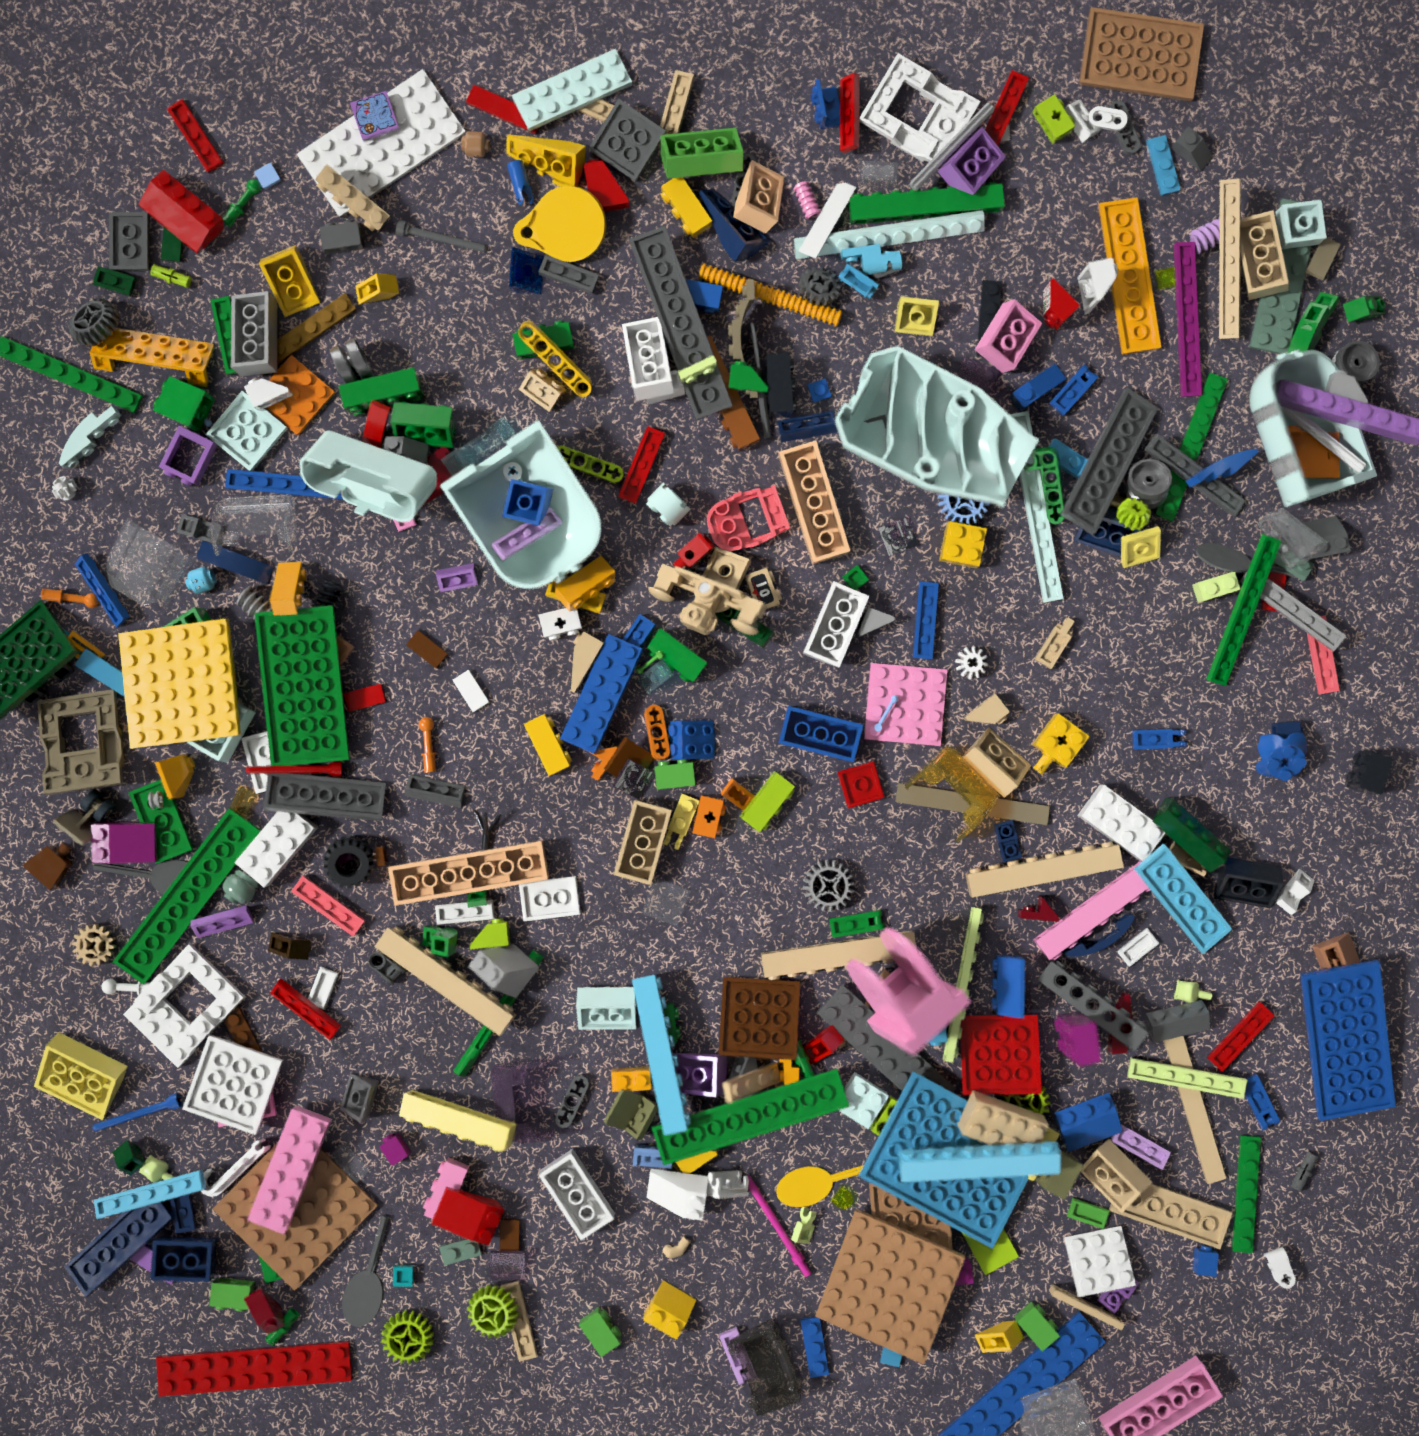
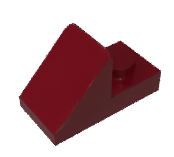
M1038 896L1037 911H1035V907L1023 906V910L1018 909L1017 917L1022 919L1059 922V917L1041 896Z

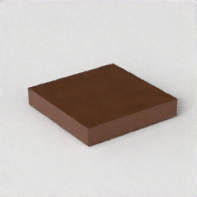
M624 737L604 769L620 779L627 765L632 761L641 770H639V775H637L638 772H631L629 776L631 778L629 779H632L630 783L633 782V778H636L634 780L637 782L644 768L647 770L654 758L650 752Z

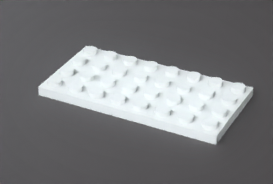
M422 69L387 93L399 126L398 130L363 141L355 117L352 116L297 153V155L314 180L325 165L328 164L370 199L465 135L466 132ZM329 191L324 193L340 218L349 213L348 210L350 208L344 203L340 206L332 199L334 196Z

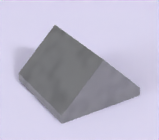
M350 1073L340 1110L358 1122L364 1123L369 1118L379 1081Z

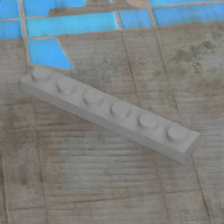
M1247 572L1239 580V583L1241 585L1244 582ZM1267 578L1260 599L1332 652L1335 651L1346 635Z

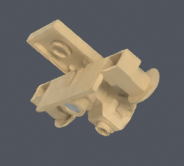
M715 547L702 576L676 566L672 568L662 564L654 587H648L652 596L664 602L675 600L669 595L674 585L695 594L694 601L682 609L679 617L683 625L704 635L714 631L718 623L715 613L725 611L730 607L741 611L738 619L732 620V625L742 633L755 635L758 633L753 628L757 618L762 619L767 608L763 602L745 596L738 590L751 561L718 547ZM729 567L730 572L725 576L721 575L722 569Z

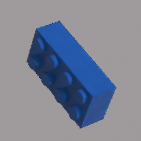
M787 706L778 744L854 762L863 725Z

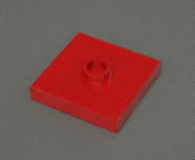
M874 761L837 771L847 808L885 798Z

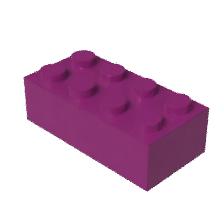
M1079 1011L1056 1015L1057 1020H1054L1056 1032H1059L1060 1039H1057L1059 1051H1062L1077 1066L1102 1062L1095 1022Z

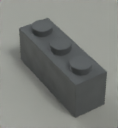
M1203 1000L1146 1013L1147 1029L1154 1043L1210 1029L1209 1011Z

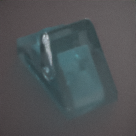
M662 659L637 678L647 694L671 679L673 673Z

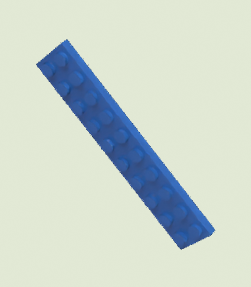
M1080 1312L1076 1313L1057 1330L1059 1338L1043 1352L1039 1347L1035 1349L938 1436H1000L1105 1343V1340Z

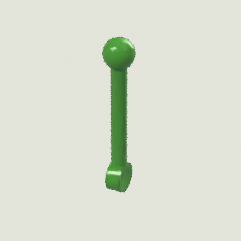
M661 650L657 651L652 659L642 667H637L636 672L642 674L646 667L655 660L661 659L664 653Z

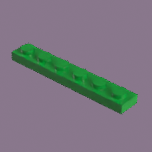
M1240 1135L1232 1240L1233 1252L1253 1253L1261 1137Z

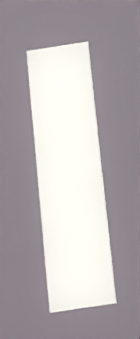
M847 183L836 185L799 252L813 258L817 257L856 187Z

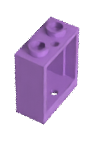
M178 426L159 467L165 470L163 474L171 478L178 476L182 478L180 482L190 487L192 484L198 486L218 445ZM183 437L205 447L191 477L169 467Z

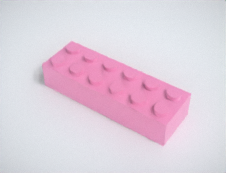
M297 1105L292 1108L248 1221L282 1234L287 1232L331 1124V1118Z
M1194 1356L1098 1418L1109 1436H1162L1223 1396L1197 1356Z

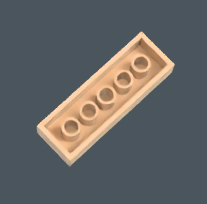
M813 441L780 451L778 455L812 565L849 554L850 548L817 442Z

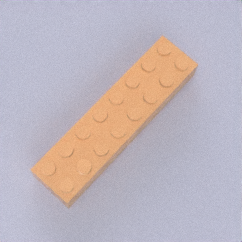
M543 840L388 867L394 906L548 880L550 878Z

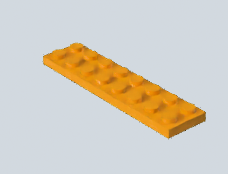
M1138 197L1100 203L1098 206L1107 259L1113 258V263L1117 265L1118 274L1111 284L1121 353L1125 355L1158 350L1161 348Z

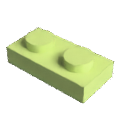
M711 356L679 371L678 377L681 383L685 381L686 383L693 382L697 379L696 376L702 373L707 375L713 372L714 368L717 367V362L714 356Z

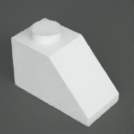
M262 378L253 379L248 382V385L244 386L253 407L258 411L293 395L292 391L287 387Z

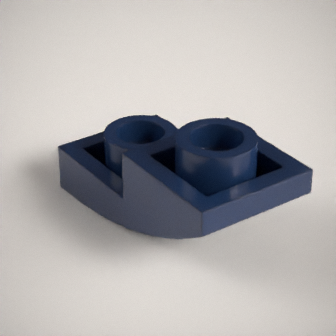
M1013 820L994 824L1003 863L1022 858Z

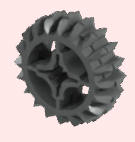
M94 298L92 301L88 300L85 305L81 304V307L76 309L77 312L71 315L72 319L69 320L70 325L68 326L69 333L78 343L86 347L90 345L95 346L96 343L101 344L103 340H107L108 336H112L111 333L117 330L115 326L119 324L120 316L116 307L110 301Z

